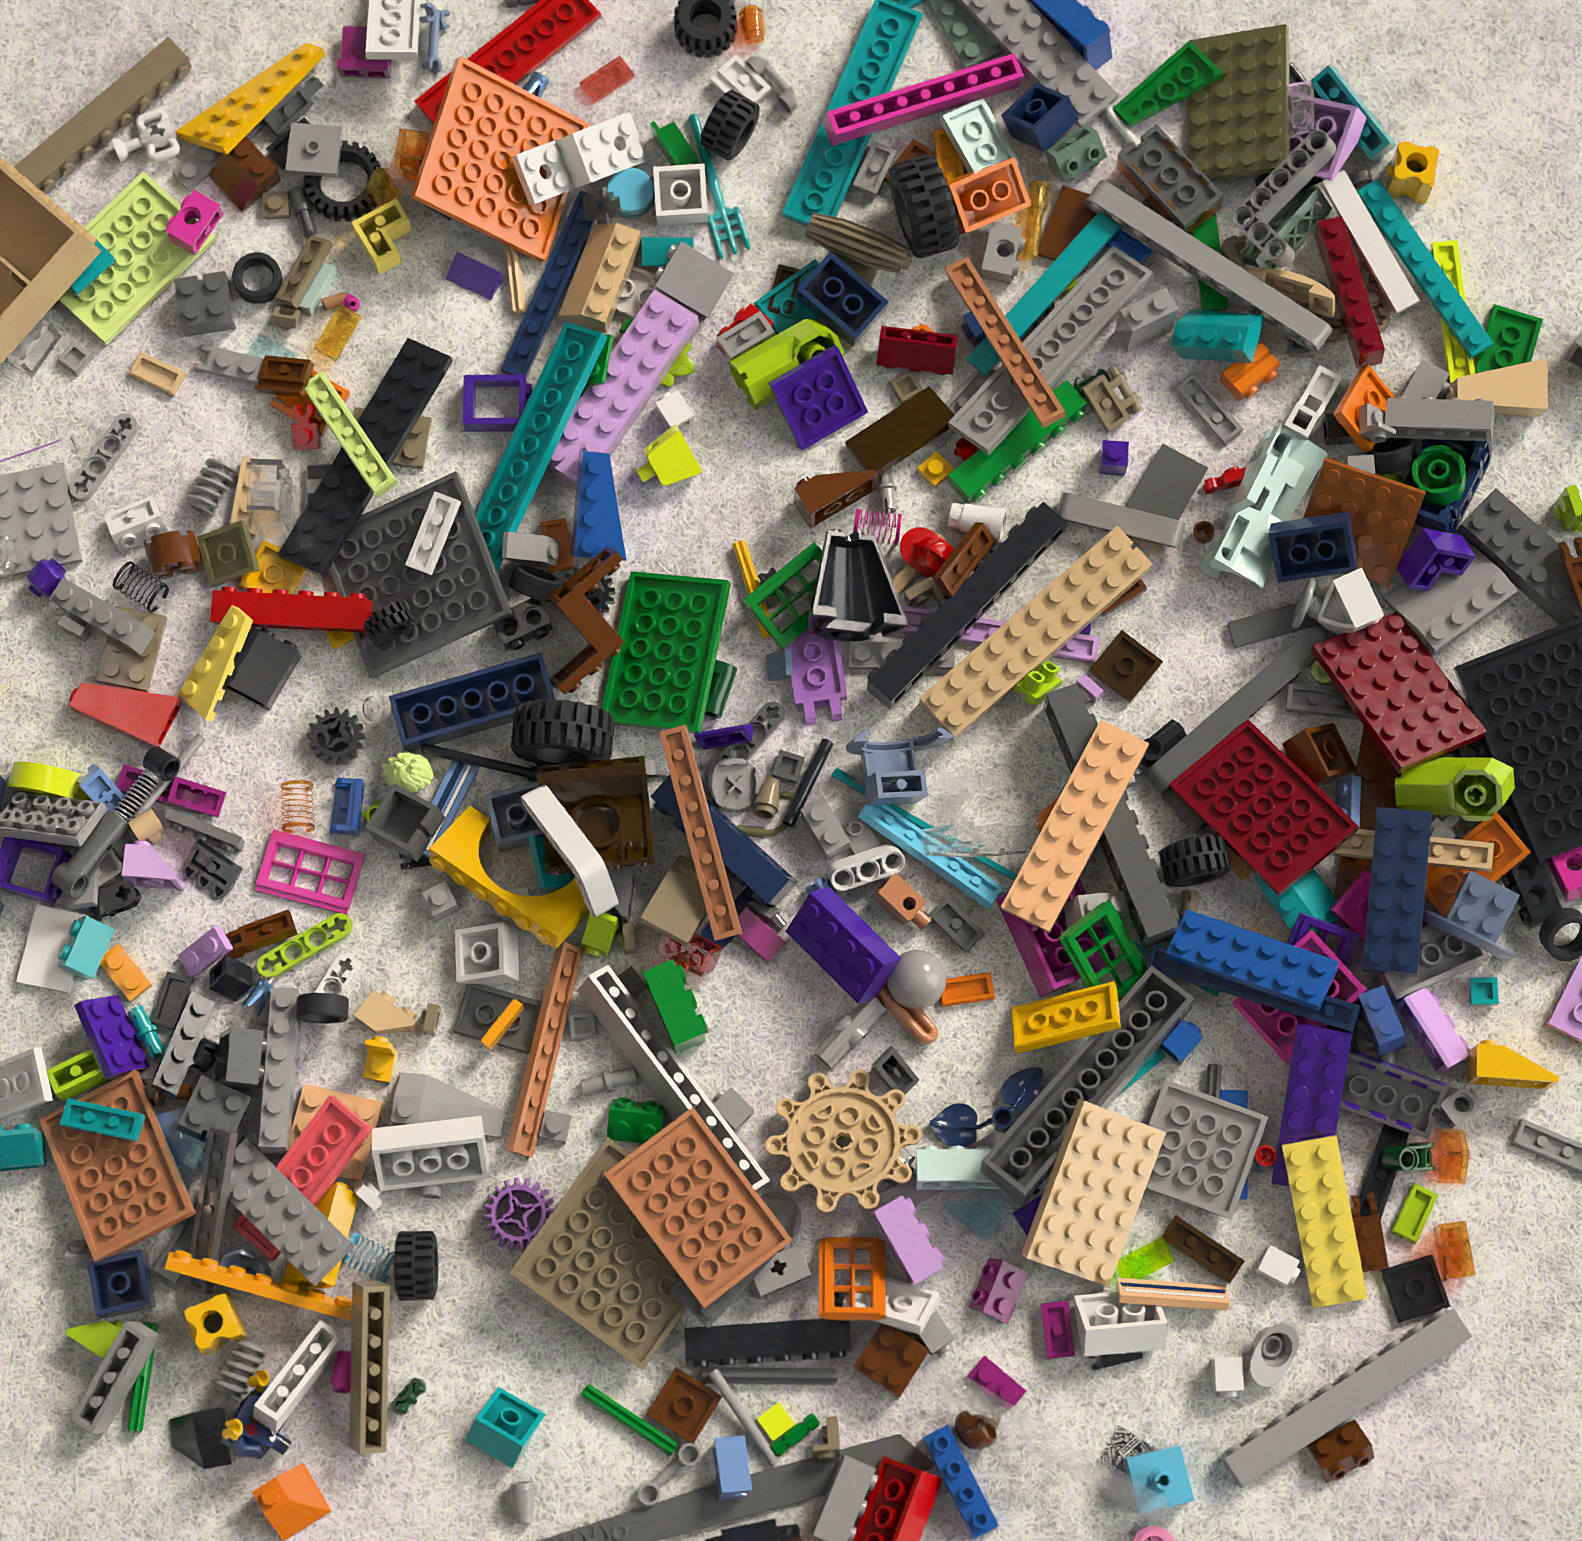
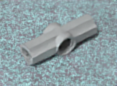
M876 998L860 1003L850 1015L847 1014L835 1026L831 1036L814 1054L822 1063L832 1069L850 1049L853 1050L857 1046L856 1044L861 1038H865L870 1027L883 1015L886 1008Z

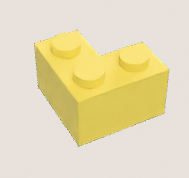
M396 198L351 222L356 237L379 275L402 264L399 251L393 241L412 231L409 218Z

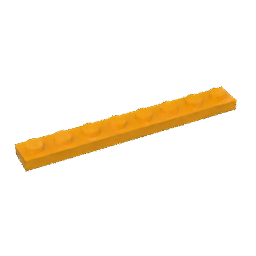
M177 1250L175 1253L169 1252L164 1269L352 1321V1300L347 1297H329L325 1295L324 1291L310 1288L309 1291L298 1288L299 1285L291 1281L279 1283L272 1281V1277L262 1273H256V1276L247 1274L241 1267L229 1266V1268L219 1266L217 1261L209 1258H203L201 1261L191 1258L192 1255L184 1251Z

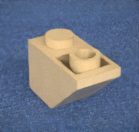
M373 990L354 1014L358 1021L377 1035L416 1030L419 1026L414 1020L417 1016L405 1006L402 1010L393 1004L395 999L385 991L379 994Z

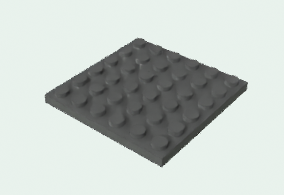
M456 471L361 515L330 567V572L340 597H349V593L365 594V598L373 602L372 615H375L377 610H382L386 605L390 606L391 603L401 601L406 604L416 621L412 629L406 631L407 634L401 635L400 639H394L392 643H386L384 646H375L367 633H353L369 677L373 679L513 615L460 474ZM435 491L457 499L461 504L433 574L429 575L405 564Z

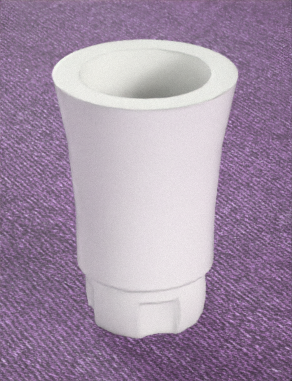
M953 503L949 514L948 527L960 529L961 532L967 533L975 522H982L994 541L998 543L1002 541L1008 508Z

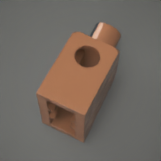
M897 873L889 876L871 896L872 899L903 925L911 920L923 930L932 920V917L921 909L926 901ZM903 901L908 902L909 910L904 908Z

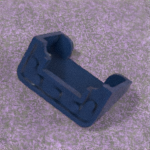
M1422 439L1423 446L1418 456L1426 448L1435 445L1448 446L1462 456L1466 470V487L1461 499L1451 504L1434 506L1426 505L1422 502L1414 523L1422 528L1455 534L1489 467L1492 458L1491 441ZM1411 467L1403 484L1414 487Z

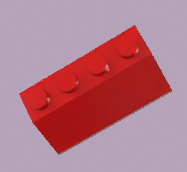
M883 1456L876 1473L878 1475L873 1490L869 1491L866 1499L867 1506L862 1517L858 1520L853 1541H920L943 1479Z

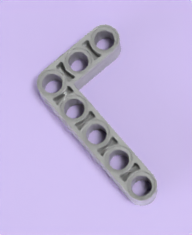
M1322 130L1311 132L1235 209L1232 215L1234 225L1280 268L1288 267L1294 261L1295 254L1293 249L1267 223L1334 156L1336 145ZM1325 142V144L1323 145V147H1321L1320 149H1317L1318 146H1319V144ZM1306 161L1305 165L1299 168V165ZM1288 180L1284 186L1280 187L1283 181ZM1266 199H1269V201L1267 202V204H1265V205L1262 206V203H1263ZM1251 217L1250 221L1244 224V221ZM1264 233H1267L1266 237L1263 240H1260V237ZM1280 249H1283V252L1279 256H1276V253Z

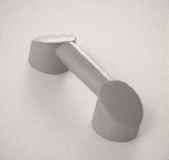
M751 56L745 61L756 74L760 76L764 73L782 92L778 96V101L788 113L797 108L793 88L776 72L767 60L758 56Z
M691 1442L681 1444L677 1449V1456L652 1481L647 1480L640 1484L637 1491L639 1500L645 1505L657 1503L661 1494L660 1488L684 1464L692 1466L699 1461L701 1457L699 1447Z

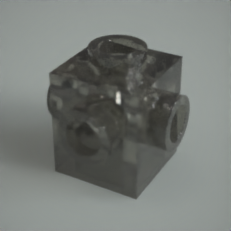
M608 187L593 188L592 194H583L586 221L596 220L597 225L612 223V218H617L616 212L621 211L620 197L614 196V191L608 192ZM600 201L606 202L607 208L605 210L598 208Z

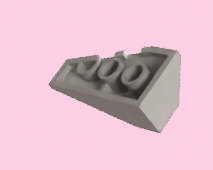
M401 1072L394 1095L391 1123L394 1126L481 1116L484 1135L502 1138L505 1111L429 1075Z

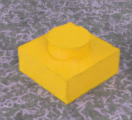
M937 451L917 467V470L934 488L954 471L951 465Z

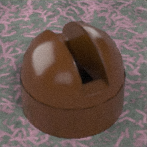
M1208 521L1198 522L1193 528L1195 540L1201 544L1211 542L1215 535L1213 524ZM1203 530L1204 533H1205V536H1202L1201 533H1200V531Z

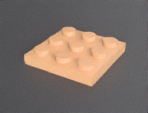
M304 1084L291 1130L290 1148L329 1095L335 1096L372 1128H377L383 1102ZM372 1131L338 1177L359 1181L361 1178L364 1179L372 1149Z

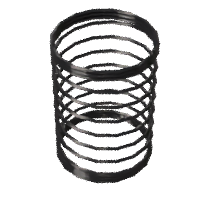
M132 561L126 562L117 572L112 583L113 588L117 591L121 589L120 592L122 594L125 593L126 597L130 596V599H134L135 603L139 602L140 606L144 605V609L147 608V611L150 613L155 612L158 609L156 606L150 610L153 600L164 587L165 590L162 598H166L169 586L161 583L160 580L152 577L151 574H146V580L143 585L150 579L151 582L141 598L136 602L135 599L140 589L134 598H131L134 588L129 595H126V592L133 580L142 573L140 580L136 583L137 585L145 577L143 572L147 573V571H143L141 567L138 568V565ZM130 564H132V566H130L122 574V576L129 569L130 571L128 575L132 576L133 572L137 570L136 576L129 583L126 591L122 592V588L124 587L125 582L129 578V576L125 579L124 583H121L119 586L118 583L120 579L118 580V578L124 571V569ZM153 583H155V587L150 592L148 597L155 589L156 591L151 596L148 605L145 608V603L147 602L148 597L146 598L143 604H140V601L143 598V595L147 591V589L150 588V586Z

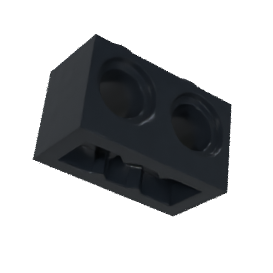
M533 598L511 607L513 615L493 624L505 650L511 649V651L524 647L526 645L525 642L533 638L536 640L542 639L550 633V630H553L541 601ZM533 615L541 616V621L538 624L531 625L528 623L529 618ZM510 626L518 628L517 632L512 636L504 634L505 630Z

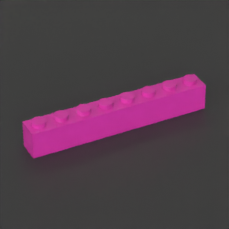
M1014 53L828 111L823 120V126L830 144L833 146L1018 88L1024 75Z

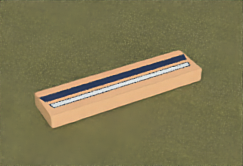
M1118 1278L1116 1285L1119 1303L1228 1311L1230 1303L1226 1286L1126 1278Z

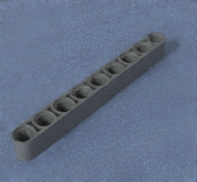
M1317 624L1311 627L1155 762L1144 775L1161 793L1166 791L1173 780L1220 743L1229 733L1231 734L1242 725L1248 717L1251 718L1263 708V704L1266 701H1271L1282 691V688L1287 683L1293 682L1301 675V671L1304 668H1309L1317 660L1311 652L1313 645L1330 638Z

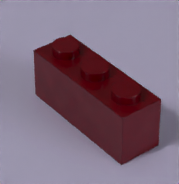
M881 325L876 365L889 369L904 368L913 372L927 371L934 372L937 375H953L958 335Z

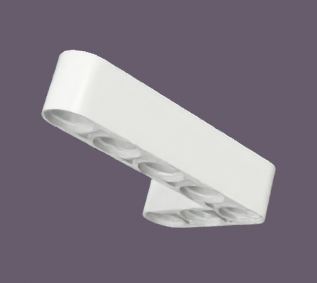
M542 784L522 795L521 800L526 810L574 873L583 899L592 915L596 918L618 905L619 901L602 858L547 785Z

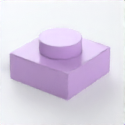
M1083 674L1076 683L1079 690L1083 689L1085 691L1088 701L1090 700L1095 704L1102 697L1104 690L1088 676Z

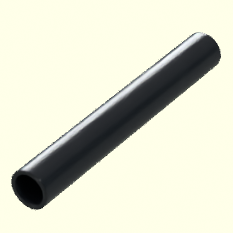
M824 738L821 739L782 820V823L786 826H795L800 815V809L804 807L834 745L831 741Z

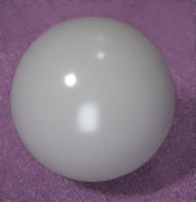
M910 950L899 955L902 959L887 980L888 989L892 997L899 1004L910 1009H924L933 1005L940 999L946 986V973L942 963L934 955L923 950Z

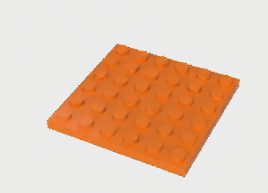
M460 56L455 59L410 198L543 263L547 261L568 191L529 205L511 157L589 127V123ZM540 167L539 174L543 179H546V172Z

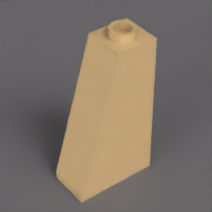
M1547 359L1458 377L1447 387L1446 400L1449 398H1459L1461 400L1482 398L1494 402L1495 414L1539 417L1548 410Z

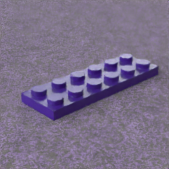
M1297 1023L1276 1149L1277 1159L1273 1167L1271 1184L1289 1187L1282 1150L1283 1144L1336 1134L1352 1032Z

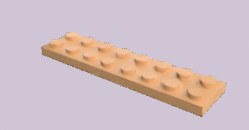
M1100 720L1001 905V909L1050 933L1143 758L1149 743Z

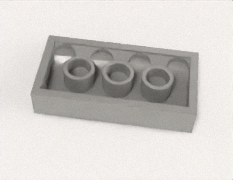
M1430 925L1422 929L1417 977L1378 973L1393 1004L1425 987H1431L1484 963L1490 958V955L1483 949Z

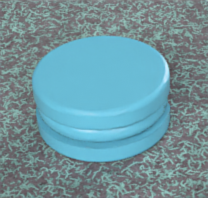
M627 168L615 173L607 185L609 205L617 215L623 218L635 219L644 216L652 208L655 200L654 185L651 178L644 171L636 168Z

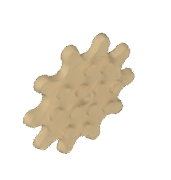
M862 1069L853 1071L848 1083L840 1088L832 1086L823 1073L812 1074L808 1079L811 1094L806 1101L795 1102L790 1098H782L777 1102L776 1112L787 1120L788 1129L784 1134L771 1136L765 1142V1149L769 1154L773 1156H786L791 1161L789 1171L781 1177V1187L787 1192H794L803 1186H813L818 1192L816 1205L824 1213L832 1212L836 1208L839 1198L843 1195H854L863 1208L868 1210L874 1209L880 1200L876 1190L877 1184L880 1181L890 1179L904 1184L912 1176L911 1168L899 1159V1151L903 1147L920 1142L922 1133L917 1126L901 1125L896 1120V1112L905 1104V1095L901 1090L897 1089L891 1090L883 1096L873 1095L868 1089L870 1076ZM846 1136L851 1140V1143L841 1149L836 1144V1140L839 1137Z

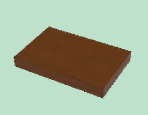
M1062 185L1038 251V256L1055 261L1097 215L1085 204V200L1090 194Z

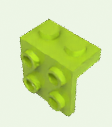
M1576 484L1566 487L1553 506L1555 518L1561 520L1564 531L1573 530L1574 533L1582 531V500Z

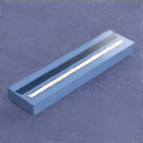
M452 761L432 801V804L438 806L445 819L433 838L427 837L430 843L424 850L423 856L429 858V848L452 825L480 767Z

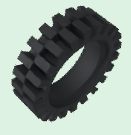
M342 140L339 163L352 162L363 168L367 174V184L364 191L357 198L342 202L330 199L321 190L322 176L304 175L303 184L310 204L315 207L319 214L322 212L327 219L334 217V220L340 222L341 218H345L346 222H351L352 217L358 219L362 217L361 214L364 212L366 214L371 212L372 206L377 207L379 204L378 198L381 199L383 196L384 176L381 165L373 152L369 153L368 148L364 145L360 148L357 142L353 141L352 145H349L348 140Z

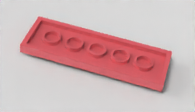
M329 1095L276 1168L316 1207L373 1128L335 1096ZM242 1213L232 1227L269 1259L276 1261L281 1252Z

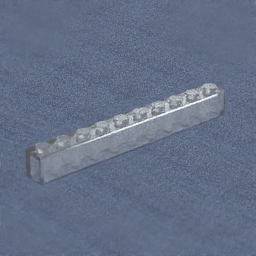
M927 1354L914 1378L976 1417H984L989 1425L1154 1526L1158 1525L1169 1506L1170 1501L933 1356Z

